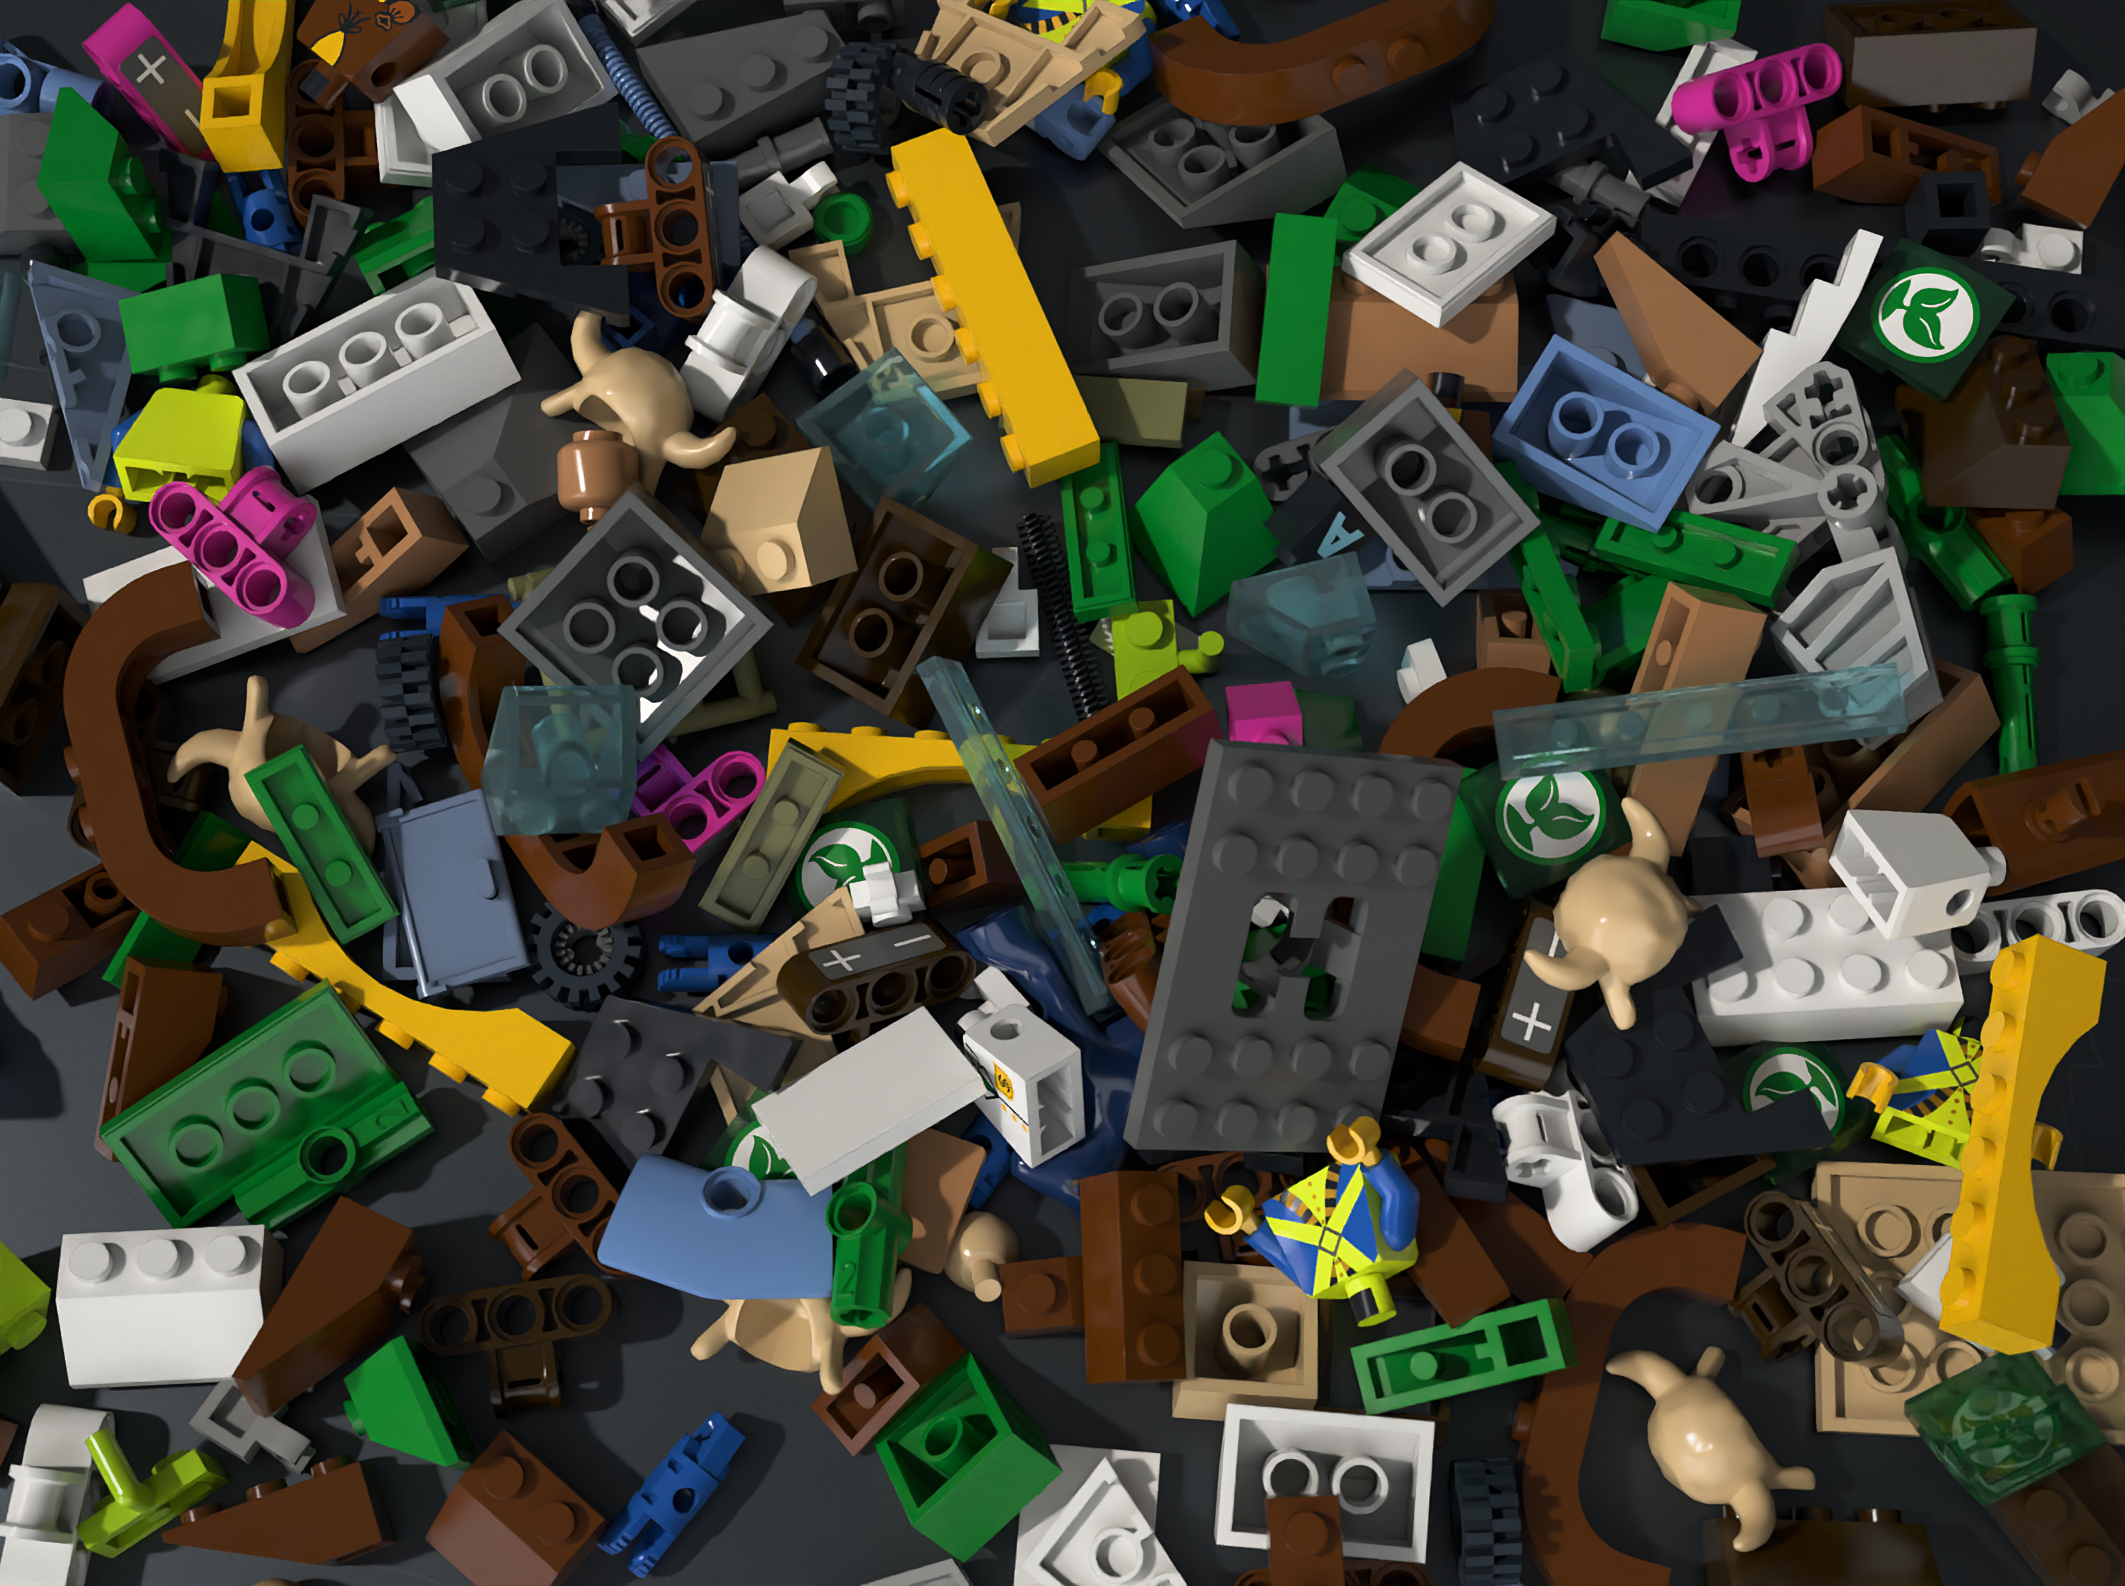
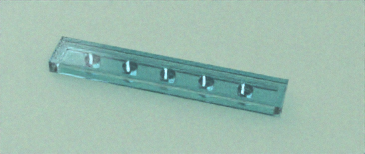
M934 655L917 665L916 668L1087 1016L1108 1015L1118 1010L1122 1006L1113 996L1104 980L1097 944L1098 938L961 662Z
M1896 662L1496 710L1492 714L1501 781L1906 733L1909 724Z

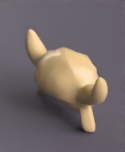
M580 311L574 322L571 345L574 361L583 378L573 386L544 399L541 402V410L551 417L575 409L583 417L590 419L605 430L622 433L623 442L634 446L638 452L639 483L653 496L660 475L668 461L689 469H704L720 461L734 444L737 430L734 427H727L719 434L705 439L691 433L689 430L695 418L693 404L686 390V382L673 364L653 351H645L635 346L610 353L601 338L602 316Z
M254 675L249 677L247 683L246 714L243 731L217 728L198 732L181 745L171 760L167 770V780L170 783L177 782L189 770L203 763L211 762L227 767L230 778L228 788L231 800L241 816L250 820L261 829L276 833L243 775L305 742L371 857L375 849L377 827L370 808L356 795L355 790L384 767L391 764L397 758V753H394L390 745H382L372 750L363 758L358 759L343 744L323 731L291 716L269 711L268 683L264 677Z
M1625 797L1621 802L1633 836V846L1628 856L1601 854L1584 864L1568 879L1566 888L1560 895L1559 902L1553 910L1557 936L1568 953L1563 958H1554L1535 949H1528L1524 953L1525 961L1544 983L1563 991L1584 989L1598 980L1610 1015L1616 1026L1621 1030L1631 1028L1636 1022V1008L1629 992L1630 987L1655 975L1668 964L1684 941L1688 930L1687 919L1698 917L1703 910V906L1698 901L1682 894L1673 878L1666 874L1671 850L1669 836L1659 818L1646 805L1631 797Z
M833 1254V1279H834V1269H835V1259H836V1256H835L834 1254ZM908 1268L900 1269L895 1276L892 1317L887 1319V1326L902 1312L910 1295L912 1274ZM832 1295L829 1298L722 1300L729 1305V1308L698 1337L691 1347V1353L698 1360H706L717 1354L731 1340L756 1358L775 1366L804 1373L820 1370V1380L824 1391L830 1395L840 1393L843 1387V1349L849 1338L872 1336L885 1327L866 1330L860 1327L842 1326L830 1318Z
M1708 1347L1689 1376L1673 1361L1653 1351L1633 1349L1621 1352L1609 1359L1605 1366L1609 1373L1621 1375L1637 1382L1656 1401V1405L1648 1420V1443L1663 1476L1692 1500L1705 1504L1732 1505L1741 1521L1740 1532L1733 1540V1547L1736 1550L1747 1552L1757 1549L1767 1542L1776 1525L1775 1505L1769 1490L1815 1489L1816 1477L1814 1472L1809 1468L1801 1466H1779L1775 1458L1761 1444L1739 1408L1720 1387L1721 1385L1715 1378L1725 1362V1354L1721 1348Z

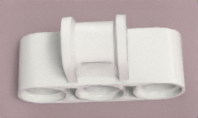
M760 245L748 256L728 291L716 289L712 296L715 305L697 335H689L685 341V344L692 351L679 372L686 382V390L690 396L694 411L719 427L752 401L815 294L818 280L814 275L767 245Z
M2098 889L1981 903L1975 919L1968 925L1955 927L1967 931L1972 936L1975 943L1974 954L1960 951L1954 945L1952 939L1951 942L1959 976L1991 972L1999 950L2022 941L2015 930L2016 920L2030 923L2035 928L2037 934L2097 957L2125 937V903L2118 895L2107 890ZM2080 912L2088 913L2099 921L2102 928L2101 938L2089 935L2082 928Z
M1565 1056L1554 1064L1545 1086L1539 1093L1524 1089L1522 1095L1508 1098L1495 1106L1492 1110V1115L1497 1129L1502 1131L1507 1157L1503 1160V1166L1505 1165L1507 1179L1542 1189L1552 1231L1566 1247L1576 1252H1587L1636 1218L1639 1207L1634 1181L1626 1168L1618 1167Z
M43 1403L36 1410L29 1429L22 1466L12 1464L10 1466L9 1476L14 1478L15 1482L6 1522L0 1524V1536L6 1537L0 1563V1586H84L91 1551L85 1547L75 1526L94 1515L92 1509L103 1498L106 1483L85 1444V1440L93 1433L104 1428H110L115 1436L116 1422L112 1412Z

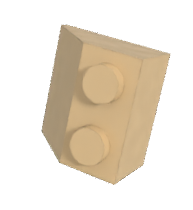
M829 445L725 466L700 537V542L750 596L809 587L858 571Z
M1184 1261L1182 1288L1187 1379L1173 1381L1172 1417L1225 1421L1227 1403L1313 1410L1317 1401L1318 1299H1311L1276 1267Z

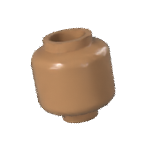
M607 430L576 432L573 434V442L562 446L558 451L559 502L564 508L573 512H579L580 523L594 525L636 480L639 482L638 452L634 446L623 442L622 433Z

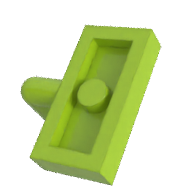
M1173 599L1139 602L1140 612L1110 617L1117 701L1182 664L1190 675L1213 673L1221 665L1224 640L1215 631H1208L1201 635L1198 649L1177 650Z
M104 1428L90 1435L85 1440V1444L111 1494L97 1502L92 1509L94 1515L75 1526L87 1550L113 1559L230 1481L218 1459L194 1448L190 1452L189 1450H181L163 1458L153 1467V1476L139 1483L110 1428Z

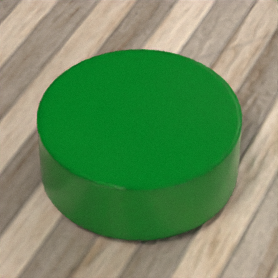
M836 192L826 196L817 204L812 218L814 221L815 237L819 244L842 239L845 256L856 254L869 244L874 233V223L871 209L863 198L850 192Z

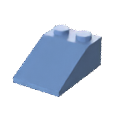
M1554 334L1491 436L1493 464L1514 460L1524 484L1532 483L1537 492L1657 534L1718 434L1721 425Z

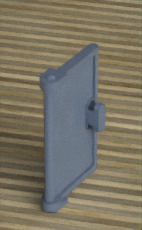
M486 788L476 789L409 811L398 808L374 818L377 831L382 833L419 984L416 988L419 1002H430L454 995V989L531 965ZM498 889V896L493 900H488L487 898H492Z

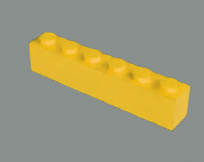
M943 127L890 147L894 171L885 174L890 193L897 208L900 209L908 206L915 223L908 226V231L919 259L922 261L930 258L937 272V276L931 278V284L942 312L954 311L960 328L954 330L953 333L966 366L976 363L984 381L977 384L978 394L989 419L999 416L1007 433L1006 436L1000 438V442L1010 469L1013 473L1023 470L1030 488L1033 489L1100 463L1099 435L966 136L956 135Z

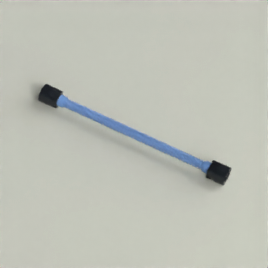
M564 0L610 79L617 86L626 102L629 103L638 119L641 120L650 136L657 139L667 136H679L609 35H607V28L604 25L607 15L597 0ZM682 155L685 162H692L690 155ZM740 224L741 265L757 248L756 243L749 236L748 232L744 230L742 224ZM804 313L789 337L793 343L790 353L799 364L801 372L815 392L819 395L828 394L850 380L857 370L856 363L844 346L833 336L831 331L826 332L822 326H817L814 320H809Z

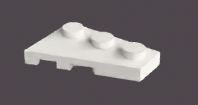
M1106 1457L1100 1462L1020 1566L1022 1570L1042 1586H1187Z

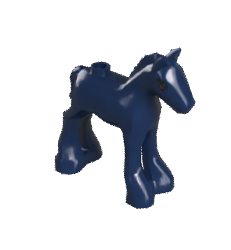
M1193 818L1184 822L1179 820L1132 842L1125 848L1129 853L1143 855L1149 860L1157 855L1171 854L1180 857L1184 861ZM1024 906L1007 907L956 932L955 935L973 958L1010 974L1023 987L1040 1018L1080 1049L1085 1138L1033 1169L1025 1163L1015 1150L1011 1155V1174L1073 1212L1080 1222L1079 1179L1114 1171H1144L1145 1163L1137 1155L1138 1149H1134L1123 1139L1145 1036L1125 1011L1116 1013L1098 1023L1080 1002L1062 965L1051 947L1035 929Z

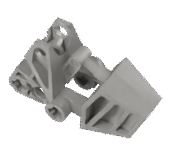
M1829 361L1817 362L1807 367L1762 405L1765 421L1780 437L1759 454L1722 440L1699 463L1684 490L1690 513L1723 522L1743 523L1748 525L1747 528L1796 541L1801 554L1793 571L1815 552L1840 554L1842 563L1823 568L1799 596L1793 597L1787 588H1784L1775 609L1768 607L1771 611L1770 619L1774 623L1770 627V632L1776 652L1859 744L1873 751L1944 702L1922 605L1914 588L1908 587L1905 575V568L1908 563V549L1894 520L1888 516L1886 500L1889 495V485L1873 424L1865 408L1861 405L1858 390L1849 371ZM1831 383L1835 389L1833 401L1822 406L1817 398L1820 396L1819 386ZM1838 438H1851L1856 453L1845 457ZM1721 475L1732 480L1733 485L1725 487L1712 503H1702L1698 499V491L1706 479Z

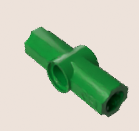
M1896 433L1890 436L1886 434L1877 441L1889 485V495L1886 500L1888 516L1894 520L1908 549V556L1923 560L1964 612L1976 609L1980 601L1993 597L2002 588L2007 586L2013 576L1965 519V507L1925 506L1908 447ZM1918 515L1933 517L1940 523L1942 529L1926 527L1920 522Z
M401 1081L335 1124L322 1125L310 1130L302 1138L297 1148L231 1190L236 1204L250 1225H265L270 1233L274 1234L336 1193H347L357 1189L366 1180L369 1172L428 1136L436 1129L420 1100L413 1093L409 1085L405 1081ZM345 1144L347 1160L344 1167L337 1173L324 1175L321 1169V1160L324 1153L332 1146Z
M907 1140L843 1177V1186L834 1193L828 1203L825 1213L826 1225L830 1232L838 1237L830 1318L842 1326H854L866 1330L887 1326V1319L892 1317L897 1257L907 1248L914 1230L911 1216L908 1211L901 1207Z

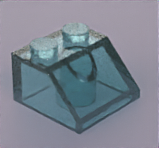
M896 347L892 348L797 419L799 433L812 448L829 445L835 473L872 515L883 495L915 511L928 501L973 443V436Z
M1356 551L1231 582L1226 616V627L1230 636L1305 677L1322 673L1326 679L1339 678L1357 671L1360 668V663L1366 662L1377 619Z
M633 685L503 687L480 777L496 836L602 833L605 826L627 821L637 789L636 694Z

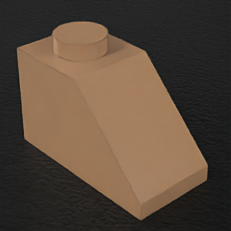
M1478 589L1475 670L1508 667L1549 675L1551 658L1522 590Z

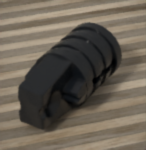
M896 52L887 86L912 109L956 135L969 134L980 126L989 108V93L983 84L940 60H934L915 53ZM966 97L976 103V106L966 102Z

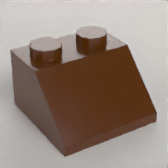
M503 1429L457 1481L424 1539L476 1586H563L597 1546L600 1535L613 1521V1518L518 1433Z

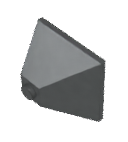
M1162 96L1114 124L1096 146L1098 150L1183 229L1274 218L1275 213L1300 215L1337 193L1348 179L1336 129L1319 114L1296 121L1272 125H1227L1191 116L1175 107Z
M538 322L504 344L522 380L400 443L438 496L443 499L449 511L490 566L570 512V510L560 504L558 498V451L562 446L573 442V434L576 432L605 430L590 419L583 417L575 409L551 417L541 410V402L544 399L573 386L582 379Z
M636 480L501 624L497 631L642 762L774 625V621L691 531Z

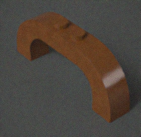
M1389 0L1298 37L1270 44H1245L1227 39L1220 35L1200 14L1147 35L1153 63L1152 69L1155 86L1170 103L1181 111L1214 123L1237 126H1262L1296 121L1325 112L1435 68L1459 56L1473 46L1488 30L1496 15L1498 1Z
M186 560L152 571L131 581L108 598L82 629L69 657L64 679V712L72 744L64 748V757L73 781L76 784L82 785L86 805L79 807L78 812L83 832L91 844L96 843L107 873L117 888L133 904L160 925L192 941L221 947L258 945L298 933L283 872L267 857L213 872L193 871L178 866L173 860L166 843L137 728L136 702L141 686L149 673L164 659L179 651L221 639L207 581L192 563Z
M504 594L446 605L439 637L438 675L443 713L450 740L459 765L472 791L486 788L496 827L550 904L567 920L582 928L591 930L603 929L668 909L679 899L687 885L695 861L694 855L662 812L605 826L601 832L547 756L534 733L527 711L524 690L527 658L497 631L501 624L515 610Z
M1508 667L1482 668L1453 675L1420 693L1398 714L1383 738L1378 753L1445 759L1462 749L1475 746H1492L1539 758L1547 737L1562 678L1536 671ZM1338 897L1336 921L1347 926L1349 925L1354 897ZM1417 962L1399 1041L1416 1050L1459 1063L1466 1045L1481 985L1434 972Z
M1688 1222L1670 1223L1660 1229L1656 1225L1633 1232L1593 1257L1563 1297L1581 1365L1537 1376L1531 1401L1521 1399L1518 1404L1511 1432L1512 1439L1521 1441L1514 1472L1516 1480L1515 1494L1518 1493L1519 1500L1518 1518L1521 1519L1520 1534L1533 1564L1550 1586H1668L1671 1568L1622 1554L1607 1545L1593 1531L1584 1516L1579 1500L1578 1477L1611 1336L1622 1312L1635 1299L1651 1294H1673L1717 1307L1732 1301L1746 1245V1234L1712 1225Z

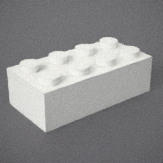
M435 266L231 371L269 448L299 495L329 482L336 476L386 452L399 443L522 380L495 326L470 286L437 278Z
M1848 887L1688 896L1703 906L1702 912L1708 907L1718 904L1744 956L1738 963L1682 987L1711 1047L1924 1035L1930 1029L1946 1032L1964 1003L1949 929L1887 941ZM1687 919V926L1691 924V922L1694 919Z

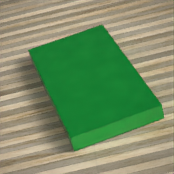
M326 978L100 1126L99 1131L102 1139L172 1228L185 1229L234 1197L232 1188L297 1148L302 1138L310 1130L322 1125L335 1124L400 1083L401 1080L331 982Z

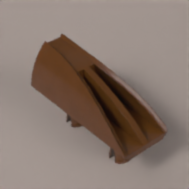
M2125 748L1968 781L1959 787L1946 804L1942 814L1954 821L1975 848L1997 847L2003 853L2006 861L2004 881L1998 886L1987 887L1984 896L2006 894L2125 859Z

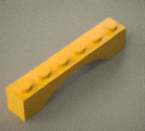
M228 0L225 36L220 55L212 71L203 80L199 128L224 173L284 168L287 128V81L291 71L295 0Z
M796 722L789 724L788 730L771 729L766 780L790 737L845 766L847 770L818 823L833 824L863 804L894 791L926 784L967 783L998 788L1029 799L1012 761L1037 746L1018 745L1012 737L997 734L982 735L978 737L977 742L955 741L952 740L950 734L934 730L918 731L914 734V738L891 737L887 730L878 727H855L851 729V734L828 733L825 727L818 724ZM1045 739V740L1041 741V744H1043L1044 742H1046V741H1048V740H1050V739ZM1152 795L1081 836L1086 840L1132 843L1150 834Z
M253 840L249 843L233 867L267 857L283 872L298 929L297 934L263 943L275 951V954L269 961L270 963L301 983L309 973L320 981L328 978L355 1016L360 1008L363 1007L381 1019L375 1030L408 1051L412 1043L416 1041L429 1049L434 1055L428 1064L455 1082L462 1084L467 1075L488 1087L482 1098L508 1116L515 1119L521 1109L529 1114L544 1112L567 1078L579 1053V1050L572 1042L518 1008L487 1012L444 1009L412 1000L380 984L363 971L344 946L341 945L298 869ZM244 946V947H246L247 949L250 950L252 946Z
M2040 934L1999 950L1998 956L1991 968L1990 981L1993 985L1989 1016L1982 1027L1980 1035L1983 1053L1979 1079L1972 1089L1970 1104L1973 1109L1969 1141L1962 1152L1960 1168L1963 1173L1958 1207L1950 1223V1234L1953 1238L1948 1272L1942 1280L1939 1292L1942 1303L1940 1330L2008 1355L2052 1346L2061 1278L2046 1247L2035 1209L2031 1175L2033 1128L2041 1096L2056 1065L2074 1042L2098 1023L2107 964L2105 960Z

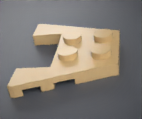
M937 0L940 11L931 31H923L914 53L934 60H940L986 87L989 93L987 114L980 126L966 135L995 147L1141 38L1146 32V28L1140 14L1106 0H1095L1065 39L1058 44L982 12L990 0L983 1L980 4H975L974 0ZM966 97V102L976 106V103ZM903 101L906 108L915 111L905 101Z
M1019 201L997 206L1017 253L1022 222ZM842 239L788 251L790 261L817 278V288L812 301L836 339L844 346L856 363L858 373L884 413L978 393L977 384L984 380L976 363L968 366L964 363L953 333L954 330L960 328V325L953 310L945 313L942 312L934 294L931 280L855 296Z
M844 885L837 888L692 1009L697 1014L723 1020L734 1019L751 1023L753 1027L774 1032H790L802 1037L804 1041L780 1088L840 1054L833 1035L821 1036L813 1033L778 993L776 981L783 964L792 956L802 951L866 934L861 919L854 910L848 886ZM718 1063L710 1079L731 1135L735 1138L746 1126L758 1120L751 1105L771 1093L763 1092L720 1063Z

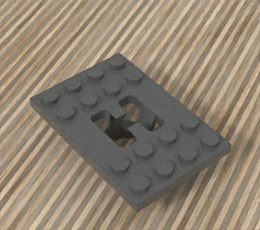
M1210 738L1123 1139L1134 1149L1329 1152L1327 1138L1339 1123L1350 1127L1359 1116L1374 1118L1379 1123L1464 767L1450 759ZM1269 895L1289 909L1288 923L1282 938L1269 952L1281 965L1267 955L1254 962L1241 963L1253 909L1261 902L1263 897ZM1336 897H1354L1348 926L1325 916L1328 904ZM1309 964L1336 977L1331 1001L1321 1011H1304L1310 977L1304 976L1301 973ZM1237 980L1261 996L1256 1005L1251 1008H1232Z

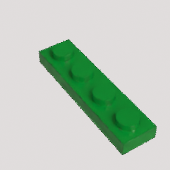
M1514 460L1493 464L1539 519L1540 506L1535 487L1532 483L1524 484ZM1541 523L1510 549L1506 555L1558 677L1562 678L1561 684L1565 693L1591 688L1594 660H1599L1602 655L1600 636L1594 622H1585L1580 612V593L1574 576L1572 574L1564 575L1559 564L1560 551L1555 532L1552 528L1544 529Z

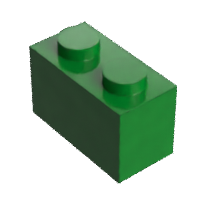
M219 273L118 300L132 374L159 375L160 384H179L198 379L196 369L210 366L211 371L214 372L235 370L249 363L247 356L271 350L257 277Z

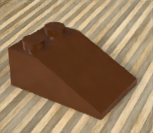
M341 1196L232 1374V1378L254 1413L267 1418L392 1331L404 1312L412 1314L418 1308L428 1289L429 1278L425 1276L428 1271L412 1229L346 1197Z

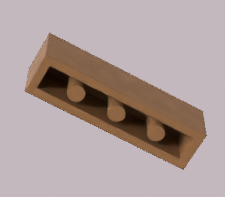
M1671 581L1668 582L1599 782L1606 802V820L1601 835L1617 847H1622L1633 840L1630 825L1621 806V802L1625 797L1639 800L1659 818L1669 836L1671 856H1682L1688 837L1697 824L1698 809L1710 775L1713 774L1718 765L1719 750L1731 716L1735 713L1736 706L1741 699V688L1752 657L1760 647L1763 636L1762 629L1767 618V614L1734 594Z

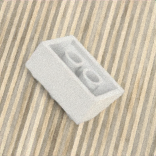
M522 0L517 2L392 88L424 140L439 151L601 105L619 93L564 0Z
M265 1225L64 1234L56 1291V1305L69 1385L73 1389L206 1383L233 1379L232 1374L281 1295L284 1250Z
M1227 1403L1217 1488L1214 1527L1216 1545L1267 1549L1264 1496L1334 1492L1339 1495L1343 1556L1425 1563L1435 1422L1430 1420Z

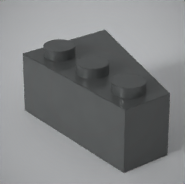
M819 10L635 50L645 85L680 137L690 141L701 150L710 162L724 161L758 146L756 141L758 138L768 135L769 139H772L825 110V99H831L832 90L826 88L827 77L835 78V73L830 67L834 59H841L838 51L845 44L824 12Z

